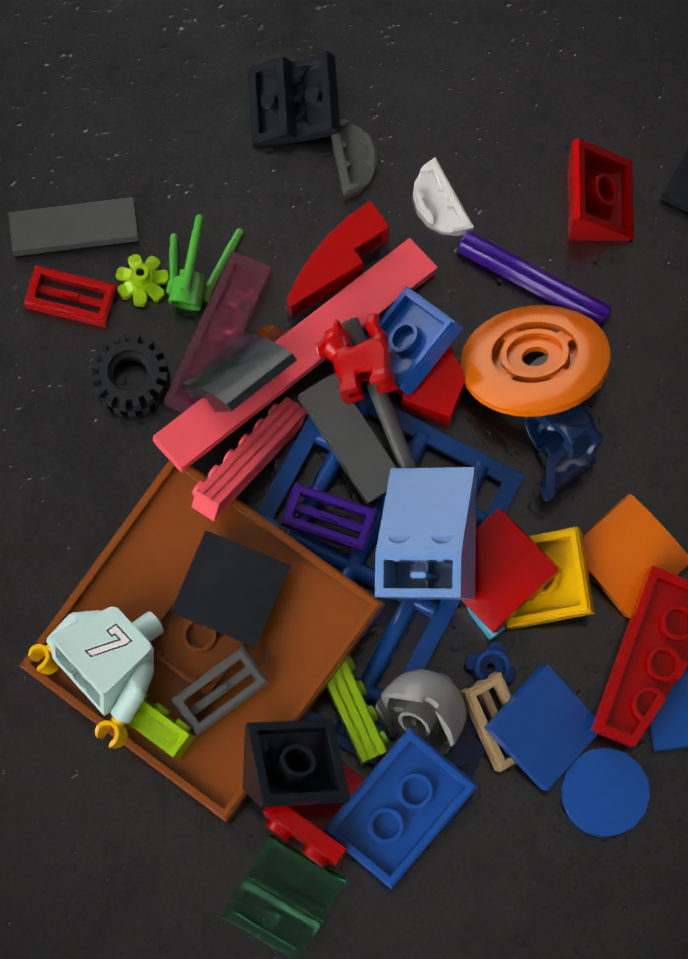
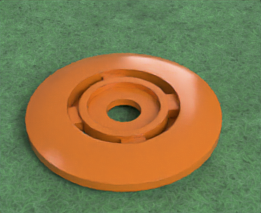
M530 305L500 313L479 326L471 334L463 347L460 367L466 378V388L481 404L503 414L539 417L566 411L590 398L604 383L609 373L611 351L604 331L597 323L582 313L554 305ZM536 351L543 352L548 356L547 361L538 366H530L522 361L525 355Z

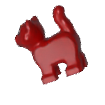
M376 313L369 314L366 319L365 326L371 337L370 339L353 346L350 334L335 319L333 327L325 331L322 340L316 347L317 353L321 358L328 359L333 363L335 374L341 383L339 386L341 399L346 404L357 402L364 398L362 382L369 380L370 385H377L379 394H385L398 389L396 377L392 371L393 357L389 348V342L386 333L380 327V316Z

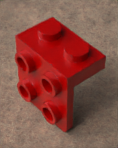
M343 763L349 795L351 796L365 778ZM344 803L264 807L262 810L264 817L269 820L265 825L269 830L285 841H288L290 836L302 843L305 846L302 853L322 868L325 867L327 862L337 868L348 853L344 846L323 832L325 825Z

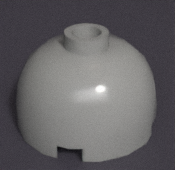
M425 669L410 670L396 677L384 689L375 706L378 721L391 738L394 739L397 733L402 736L408 727H411L442 755H446L450 748L456 744L467 720L465 700L453 681L442 673Z

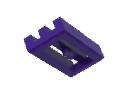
M295 482L281 521V526L363 553L377 510ZM299 496L364 517V524L298 503ZM295 512L360 534L359 539L292 517L293 513Z

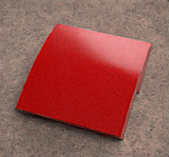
M499 508L476 528L475 600L461 601L492 633H496L527 601H533L562 569L502 508Z

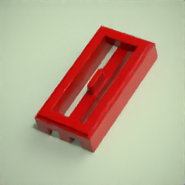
M35 265L24 300V306L26 309L107 328L108 315L113 307L112 302L113 298L116 297L117 285ZM44 279L104 294V297L101 300L40 285V281ZM37 294L49 298H54L98 309L100 311L99 313H96L35 297Z

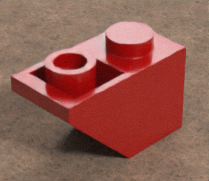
M451 345L410 396L400 388L397 390V395L403 396L401 403L402 411L448 429L463 395L466 379Z

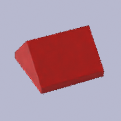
M580 138L572 140L567 162L569 241L633 240L632 160Z

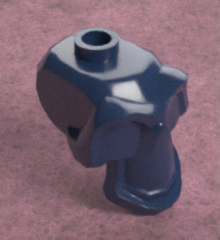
M585 401L571 409L556 414L525 417V427L534 447L548 458L546 462V476L541 482L540 491L543 500L550 501L553 500L555 493L569 480L596 464L595 455L603 441V437L596 428L591 410Z

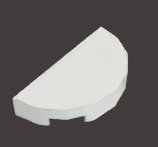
M434 157L422 166L414 182L413 203L418 217L428 228L443 235L460 236L464 235L467 231L473 232L474 226L436 157Z

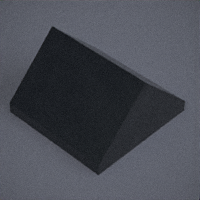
M333 719L247 723L244 736L242 789L260 807L348 803L350 795Z

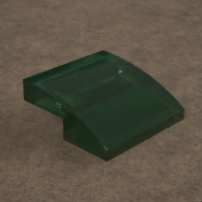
M271 834L248 874L241 881L222 917L289 958L302 959L348 879L326 866L322 868L301 851Z

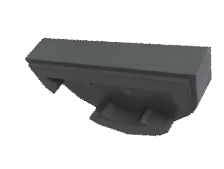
M340 119V133L331 135L343 199L346 200L359 195L371 184L377 170V149L368 132H364L360 127L350 124L349 120Z

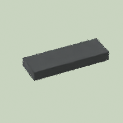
M133 197L8 212L14 257L139 241Z
M333 373L300 393L297 399L368 506L386 495L390 469L396 468V466L355 403L346 404L341 399L339 389L341 383L336 374Z

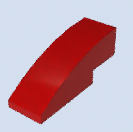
M371 200L343 220L311 254L297 276L287 297V312L291 319L335 294L363 274L361 258L389 241V226Z

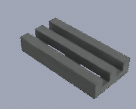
M242 646L171 700L194 732L199 735L271 681L261 671L260 666L250 656L246 647ZM242 660L246 667L192 707H188L185 700L236 662ZM250 674L253 675L256 679L254 683L203 721H198L195 716Z

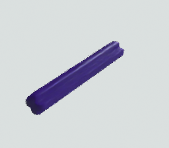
M467 231L459 242L458 252L556 306L582 313L597 323L600 328L605 325L611 314L612 308L608 304L472 231Z

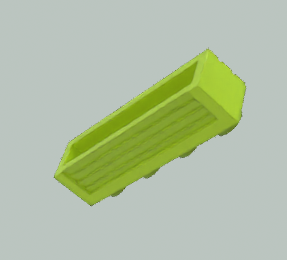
M349 655L326 688L358 760L363 765L385 755L388 752L386 747L390 744L383 730L379 732L376 727L377 714L372 705L367 707L363 696L367 695L362 681L355 680L352 671L356 670Z
M146 693L142 704L128 724L173 758L181 759L196 738L190 732L191 726L180 718L177 721L168 716L170 710L159 702H156L155 705L147 700L149 695Z

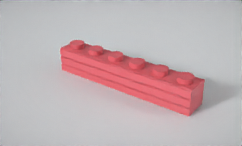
M285 397L280 404L274 403L265 419L260 418L256 422L253 432L250 435L244 434L238 443V447L227 452L223 463L220 466L216 464L210 470L207 480L205 482L200 480L192 491L194 499L191 507L212 521H215L298 431L302 429L307 415L305 409L288 397Z

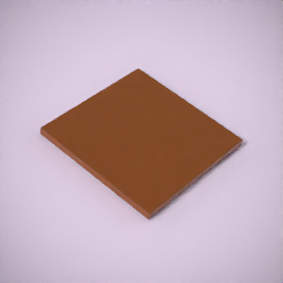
M169 460L35 644L46 646L48 644L47 637L72 612L102 611L108 607H117L131 623L146 612H152L160 621L164 632L150 642L154 648V675L147 690L149 695L147 700L154 705L156 702H159L170 710L168 716L175 721L180 718L186 723L188 722L171 699L235 651L245 646L250 656L257 662L261 671L271 682L201 734L197 735L191 728L190 732L196 738L181 759L173 758L128 723H124L128 733L124 746L225 822H229L248 796L242 789L246 724L252 722L303 720L385 604L237 498L233 500L215 521L191 507L194 499L192 491L200 480L205 482L208 477L191 465L181 473ZM205 530L291 565L256 648L170 612ZM27 654L19 665L98 725L104 720H111L113 717L111 713L104 716L60 666L56 672L50 675L38 672L37 667L44 661L45 656L39 662H35L29 659ZM239 660L185 700V703L189 708L246 667L242 660ZM252 674L243 679L195 716L198 721H203L254 683L256 679ZM113 727L108 730V734L112 737L115 736Z

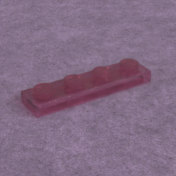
M232 251L164 398L165 406L183 413L201 399L190 398L181 386V383L243 336L272 273L271 266Z

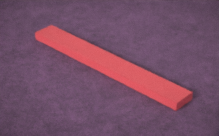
M408 238L275 341V343L292 352L297 361L231 412H215L207 399L201 398L153 436V442L182 473L326 360L319 356L316 347L322 340L325 331L333 327L335 319L342 324L348 319L358 317L364 330L369 314L376 313L381 317L407 286L414 291L436 274L438 267L411 238Z

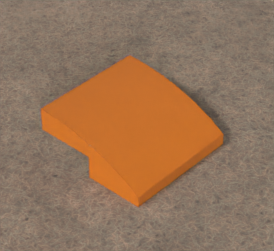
M627 494L582 535L589 580L601 587L624 617H631L649 567L653 565L678 575L688 566V554L632 494Z

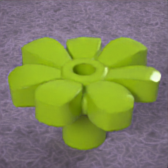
M131 255L128 257L130 268L119 267L116 271L117 281L123 283L117 288L119 296L123 300H128L133 296V304L138 307H145L147 305L148 296L154 302H160L165 297L164 290L160 286L167 285L169 281L168 271L159 270L161 263L155 256H149L145 263H143L140 255Z

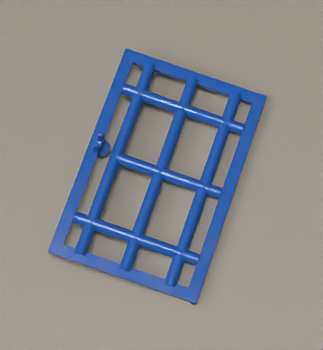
M363 391L364 398L354 402L365 420L369 415L380 421L370 395ZM394 408L403 433L412 437L408 446L416 465L425 448L429 446L468 467L477 468L476 495L486 476L501 484L487 513L476 507V527L499 508L507 512L525 477L523 472H518ZM310 417L307 418L257 510L258 514L276 527H278V524L273 518L314 443L328 449L329 452L310 486L311 488L327 492L341 466ZM386 495L379 498L374 508L377 510L363 553L352 550L347 555L310 535L287 528L285 533L329 565L340 570L343 575L353 582L357 579L375 589V569L364 563L378 539ZM303 498L301 504L316 509L320 505L319 502ZM295 513L294 518L309 523L312 520V518L298 513ZM397 600L400 604L361 678L354 675L355 680H361L365 687L367 695L363 696L366 704L370 703L376 706L383 690L376 687L415 611L430 617L431 620L403 673L415 669H425L460 600H441L440 603L435 600ZM309 710L303 720H321L325 718ZM339 718L337 724H334L338 745L340 748L357 756ZM377 721L376 727L378 731L383 730L385 732L379 721ZM378 758L367 763L373 766L377 762Z

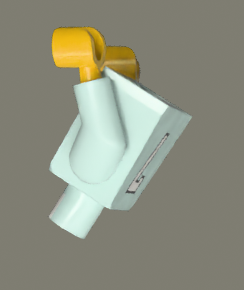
M108 607L102 611L72 612L47 637L48 644L46 646L42 644L33 645L29 649L28 656L29 659L35 662H39L45 656L44 661L38 665L37 671L46 675L53 674L60 666L104 716L111 713L113 716L111 720H104L96 726L95 735L98 739H104L108 730L113 727L115 736L109 743V748L117 749L126 743L128 733L124 723H130L145 698L154 675V648L150 642L163 634L164 631L158 618L150 611L132 623L117 607Z

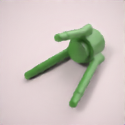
M201 214L195 217L185 269H181L179 275L178 235L176 233L170 235L169 281L165 294L169 295V304L191 311L201 310L202 302L211 303L214 288L244 234L242 228L236 229L205 284L203 282L204 275L194 271L204 220Z

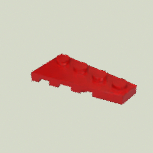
M653 565L647 569L590 731L629 747L636 746L662 707L666 696L687 669V579Z

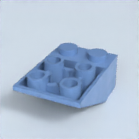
M476 467L390 469L375 552L376 598L390 600H475Z

